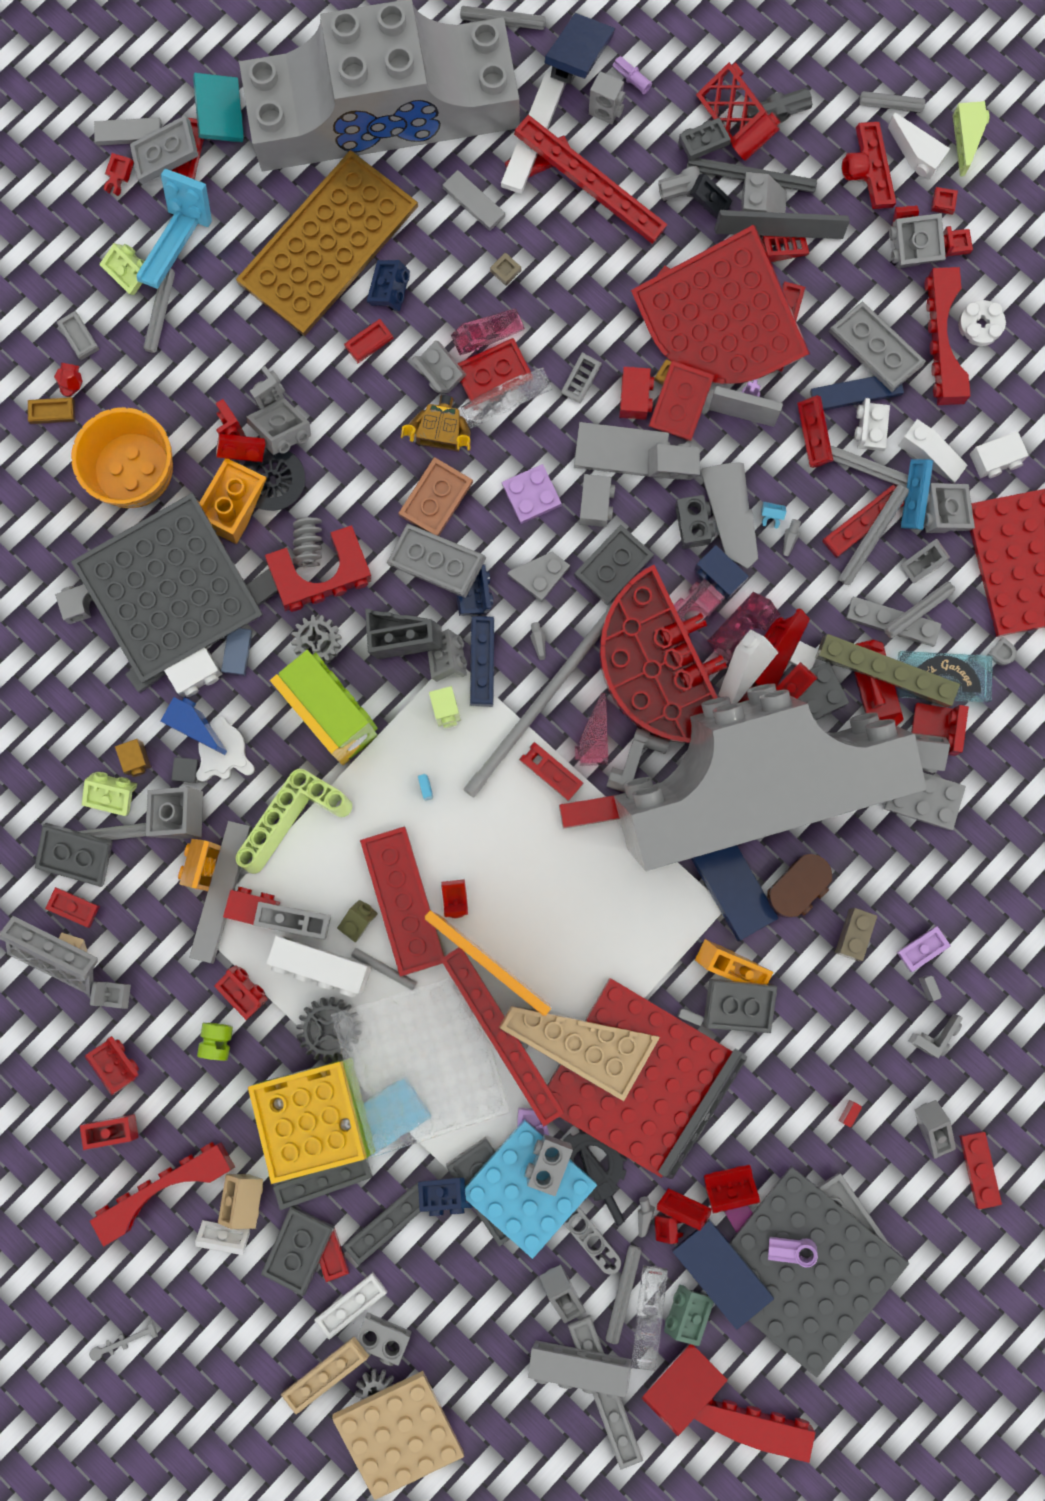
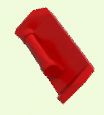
M873 639L856 643V645L886 656L882 642ZM854 671L865 713H878L879 720L892 719L895 720V724L898 726L904 718L895 686Z

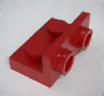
M224 399L215 403L219 409V412L216 414L223 424L216 429L218 434L246 436Z

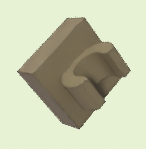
M504 253L490 267V272L505 286L522 271L521 266L507 253Z

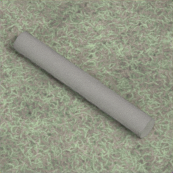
M357 948L351 954L355 959L372 966L373 969L412 991L417 984L416 981L405 975L400 977L398 971Z

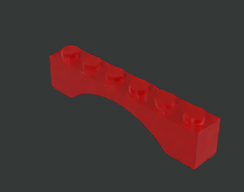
M960 267L933 268L925 279V290L929 294L926 303L927 312H930L928 332L932 333L930 354L934 357L931 372L932 376H935L936 382L933 387V396L937 398V405L965 404L970 397L969 374L960 366L949 345L947 334V319L950 307L962 288Z
M211 1142L200 1149L202 1154L194 1158L191 1154L179 1161L181 1166L174 1171L171 1167L158 1174L159 1180L152 1183L149 1179L137 1186L139 1192L131 1196L127 1192L117 1198L118 1204L112 1208H109L107 1204L95 1212L97 1217L90 1220V1223L103 1247L129 1232L142 1207L160 1190L182 1182L199 1181L211 1183L235 1168L222 1142L217 1145Z

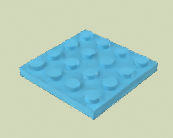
M524 1119L466 1184L465 1194L466 1200L533 1259L595 1189L597 1183L569 1159L556 1196L528 1187L527 1178L524 1177L525 1170L529 1162L533 1164L536 1154H533L535 1144L538 1139L542 1140L543 1135ZM551 1147L546 1150L545 1155L554 1157L557 1155L558 1150ZM540 1171L536 1178L546 1180L549 1177V1173L547 1171Z

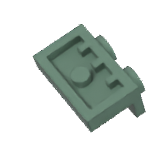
M679 1285L673 1297L669 1316L665 1321L664 1332L676 1341L700 1346L714 1302L707 1294L690 1290L684 1285Z

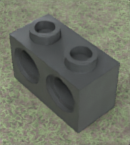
M704 495L677 499L675 509L682 548L710 545L712 537H715L713 523L709 524L708 515H711L710 504L705 502ZM696 507L699 510V514L693 515L689 513L688 508ZM700 529L703 532V536L697 537L693 535L692 530Z

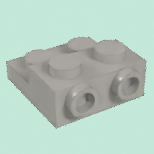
M942 213L896 219L893 222V226L889 228L890 240H894L895 249H892L891 259L892 263L897 264V268L919 266L920 264L939 262L946 259Z
M285 398L246 416L247 424L260 435V438H265V447L273 455L279 452L286 453L290 446L298 442L304 444L311 436L310 422Z
M930 483L924 520L926 533H946L950 530L970 531L975 528L969 484Z

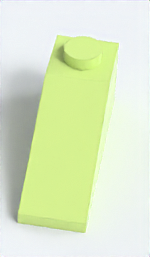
M985 101L958 103L953 113L960 176H965L986 124L989 123V111L986 110Z

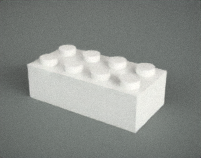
M275 936L266 964L272 966L271 970L284 975L292 972L295 973L294 978L311 982L313 979L318 981L317 986L329 990L337 987L341 989V994L350 997H356L357 994L364 993L372 966L282 936Z

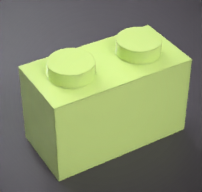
M452 686L429 692L438 726L443 725L444 728L456 726L457 721H461Z

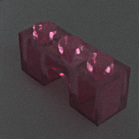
M704 579L701 583L696 582L688 590L690 595L685 600L681 597L674 604V607L683 622L685 621V614L690 611H698L708 618L723 603L725 597Z
M752 592L707 642L718 656L722 655L725 660L731 662L735 648L741 642L744 635L754 628L766 631L780 616V613L770 599Z

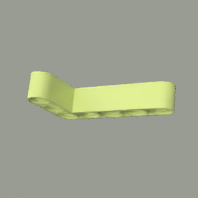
M304 769L294 770L237 852L236 863L249 873L256 874L260 872L309 800L338 817H345L350 814L352 802L341 791ZM306 779L305 783L300 786L301 782ZM321 790H324L323 793L320 796H318L319 792ZM293 798L292 802L287 805L288 801ZM342 800L341 804L335 807L336 803ZM253 857L252 861L248 864L249 859Z

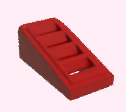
M763 236L762 243L770 262L809 255L806 237ZM800 240L802 249L797 248L796 241ZM788 242L792 243L793 250H789ZM780 244L784 245V250H781ZM773 245H775L776 251H773V249H772V246H773Z

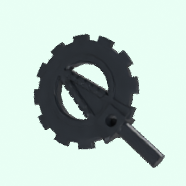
M578 1129V1134L572 1136L570 1133L563 1140L572 1145L573 1151L570 1160L574 1162V1157L578 1151L580 1152L585 1173L597 1183V1186L588 1197H593L594 1201L604 1200L616 1225H621L625 1222V1219L612 1195L619 1188L617 1186L619 1180H624L626 1170L623 1169V1162L627 1161L626 1156ZM587 1146H597L604 1151L608 1158L607 1171Z

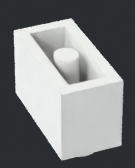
M1018 431L977 446L970 453L980 479L986 476L989 478L996 477L1002 473V470L1007 468L1010 470L1017 469L1023 465L1022 462L1029 456Z
M206 648L197 651L164 670L176 692L181 697L195 695L200 687L205 684L207 686L214 684L219 680L218 677L222 675L218 665Z

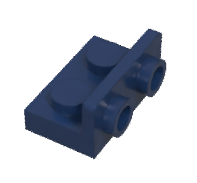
M377 260L367 302L371 306H390L393 310L400 311L404 301L406 286L410 278V270L400 260Z
M465 1178L418 1182L420 1212L429 1211V1216L444 1215V1210H450V1215L464 1214V1208H473L470 1203H466Z

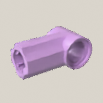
M769 1238L768 1260L796 1263L803 1267H811L817 1262V1246L812 1240ZM803 1248H809L813 1254L811 1257L805 1258L799 1252Z

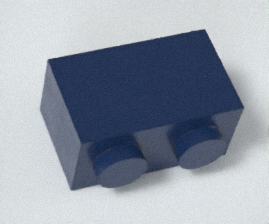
M717 545L696 564L694 569L696 576L705 583L707 581L713 587L712 591L719 598L724 597L726 600L749 577Z

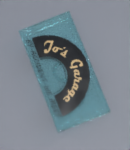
M911 651L898 652V661L959 683L960 687L954 701L987 703L992 701V656ZM897 687L898 698L922 699Z

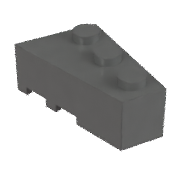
M365 608L368 653L377 659L443 649L442 627L432 619L409 615L403 616Z

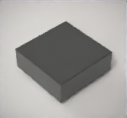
M174 757L172 781L196 783L199 760Z

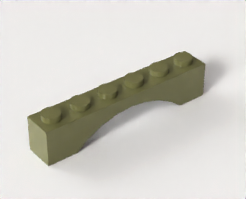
M830 634L823 636L815 656L816 659L824 662L829 661L832 665L892 684L943 707L953 705L960 687L959 683Z

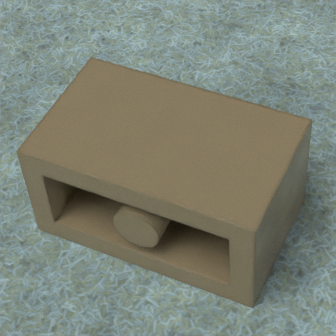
M850 908L835 953L855 961H863L877 915L857 908Z

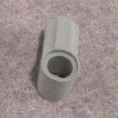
M688 167L679 175L658 180L661 199L665 201L683 195L692 197L690 192L698 175L701 174L699 167Z

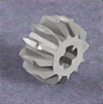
M376 1368L372 1369L371 1376L365 1372L362 1375L363 1380H358L356 1384L359 1390L356 1391L355 1396L363 1400L376 1393L372 1391L373 1387H377L378 1391H382L394 1385L391 1384L394 1377L391 1375L385 1378L386 1370L384 1369L380 1375L377 1374Z

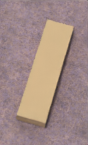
M352 1337L287 1388L281 1396L293 1412L298 1414L366 1361L369 1355L358 1340Z

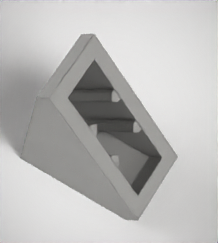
M935 539L902 563L901 567L914 584L941 567L950 556L938 539Z

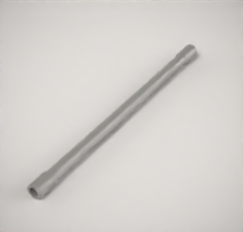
M614 600L479 772L464 787L463 790L473 798L478 794L497 766L601 637L604 621Z

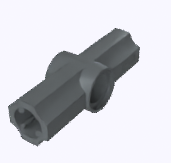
M807 88L786 95L782 92L774 93L764 102H761L768 114L773 112L781 123L793 114L811 109L813 105L810 90H807ZM749 106L747 118H753L760 112L756 106Z

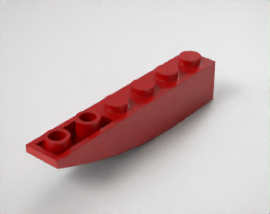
M713 1398L694 1418L713 1431L760 1451L807 1463L810 1462L816 1432L807 1420L795 1418V1421L785 1419L786 1416L781 1413L771 1412L770 1415L762 1413L761 1409L754 1406H747L746 1409L738 1407L737 1403L733 1401L723 1400V1402L714 1401Z

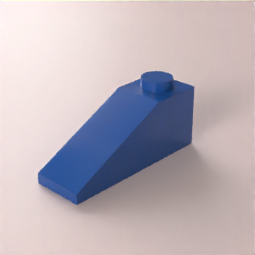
M173 697L160 722L226 755L227 750L203 713L194 708L196 703L185 697L182 701Z

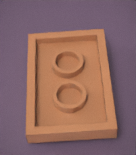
M434 457L398 514L420 529L440 536L473 484V479Z

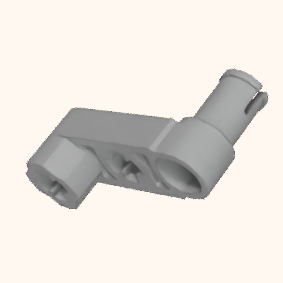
M637 728L624 770L612 767L606 787L625 793L624 784L634 779L642 750L649 748L666 754L670 740L650 735V732Z

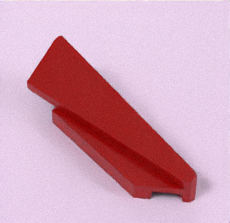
M797 609L795 614L787 619L780 617L774 620L764 637L778 651V654L749 689L765 684H775L777 687L810 620L802 609ZM747 692L738 703L749 700Z

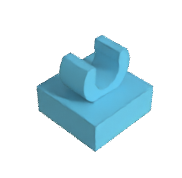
M763 501L761 509L763 526H766L767 520L772 518L775 520L774 528L777 529L780 525V519H785L786 506Z

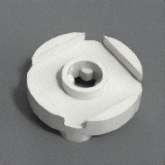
M979 300L968 304L959 318V331L973 345L987 346L992 344L1000 337L1006 325L1001 305L986 300ZM984 319L987 324L982 328L981 324L977 323V321Z

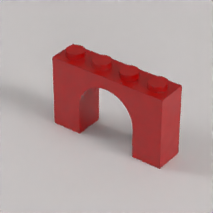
M352 525L330 532L331 541L340 564L336 574L325 582L311 583L301 578L294 568L287 548L265 555L268 568L285 611H298L305 604L311 602L312 604H318L323 602L325 597L331 595L335 597L341 596L348 589L354 587L361 589L366 587L368 582H371V573Z

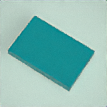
M194 73L193 83L198 137L243 142L244 135L238 78Z

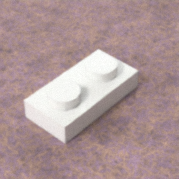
M202 1220L195 1245L196 1247L243 1255L250 1235V1229H230L215 1222Z

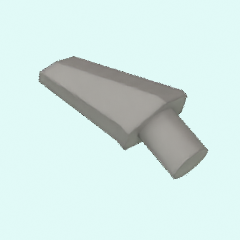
M792 519L790 527L785 530L784 556L790 555L800 535L798 529L801 521Z
M534 622L531 624L532 634L530 637L539 660H545V632L541 631L539 622Z
M646 1196L639 1199L641 1209L638 1211V1232L641 1238L648 1233L655 1207L650 1205L649 1198Z

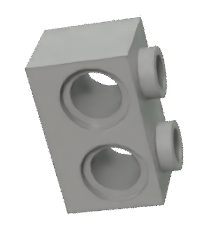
M600 71L590 89L589 115L613 124L615 118H619L624 109V104H622L626 94L623 92L624 81Z
M546 1134L543 1135L542 1140L538 1139L533 1150V1154H536L533 1164L528 1163L524 1177L527 1178V1186L556 1196L573 1151L572 1145ZM553 1147L558 1150V1153L554 1157H548L545 1155L546 1150ZM540 1171H547L549 1173V1177L546 1180L536 1178Z
M367 1312L356 1339L369 1356L372 1354L379 1357L380 1361L386 1365L393 1366L395 1364L399 1366L412 1331ZM372 1331L376 1334L377 1339L375 1341H368L364 1333ZM395 1341L399 1344L400 1348L397 1351H391L388 1349L387 1343Z

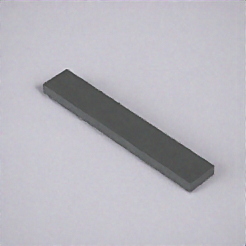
M720 210L714 229L716 234L735 235L755 225L759 236L843 239L850 219L849 216Z
M736 1048L659 1169L658 1173L664 1177L674 1178L746 1062L747 1056Z

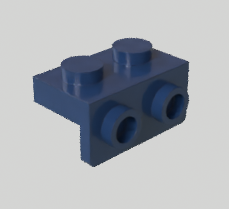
M485 564L482 565L466 598L456 594L459 616L486 614L493 606V595L489 593L488 587L490 584L489 571H486Z

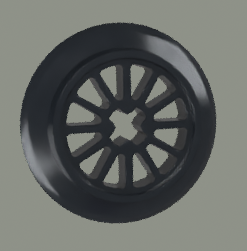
M265 448L262 462L245 461L243 465L267 478L262 491L265 489L266 491L264 495L260 494L255 506L257 508L268 511L284 509L293 504L304 489L305 471L303 465L290 451L286 453L279 452L273 455ZM273 463H278L276 469L273 468ZM270 464V470H267L264 465ZM285 465L286 468L280 471L282 466ZM260 468H263V470H264L266 473H265V474L260 473V472H258V470H259ZM288 472H291V473H292L291 475L284 476V475H286ZM272 475L277 478L276 484L273 485L269 482ZM291 480H292V483H291V484H287V483L284 482V481H291ZM281 486L288 488V491L284 493ZM277 489L282 493V496L277 497ZM271 490H273V498H268Z

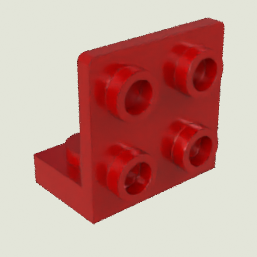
M917 703L915 704L911 732L946 737L950 743L948 755L956 756L963 752L969 706L958 705L952 709Z

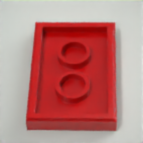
M514 338L458 363L467 374L460 383L472 407L533 379V375Z
M671 361L649 427L691 441L715 375Z
M690 1344L644 1394L642 1400L679 1436L728 1379L694 1345Z

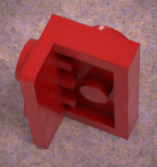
M235 965L226 971V974L214 987L245 1020H248L268 998L265 996L264 990L259 985H254L248 978V973L243 968Z
M112 1036L85 1055L86 1060L111 1096L136 1080L139 1075L137 1072L139 1068L135 1061L126 1057L123 1044Z
M751 1165L737 1166L732 1169L704 1175L706 1193L713 1214L760 1203Z

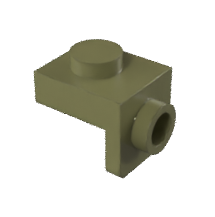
M358 900L349 909L337 929L356 943L378 913L369 904Z

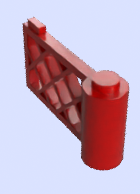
M729 62L696 96L714 120L719 118V106H729L727 118L720 119L722 123L726 122L724 127L731 139L733 148L744 161H747L780 130L778 125L781 121L773 112L768 114L741 76L744 72L735 62L732 65ZM731 71L733 74L732 85H722L723 77ZM710 90H717L715 102H709L704 97ZM722 90H731L730 102H720ZM736 90H745L744 102H734ZM734 106H743L742 118H732ZM748 106H756L760 112L753 118H747ZM731 122H741L740 131L733 136L730 133Z

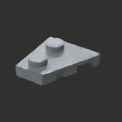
M550 552L510 570L507 575L542 602L568 571L570 565L554 552Z

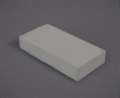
M76 311L57 321L80 361L100 350Z

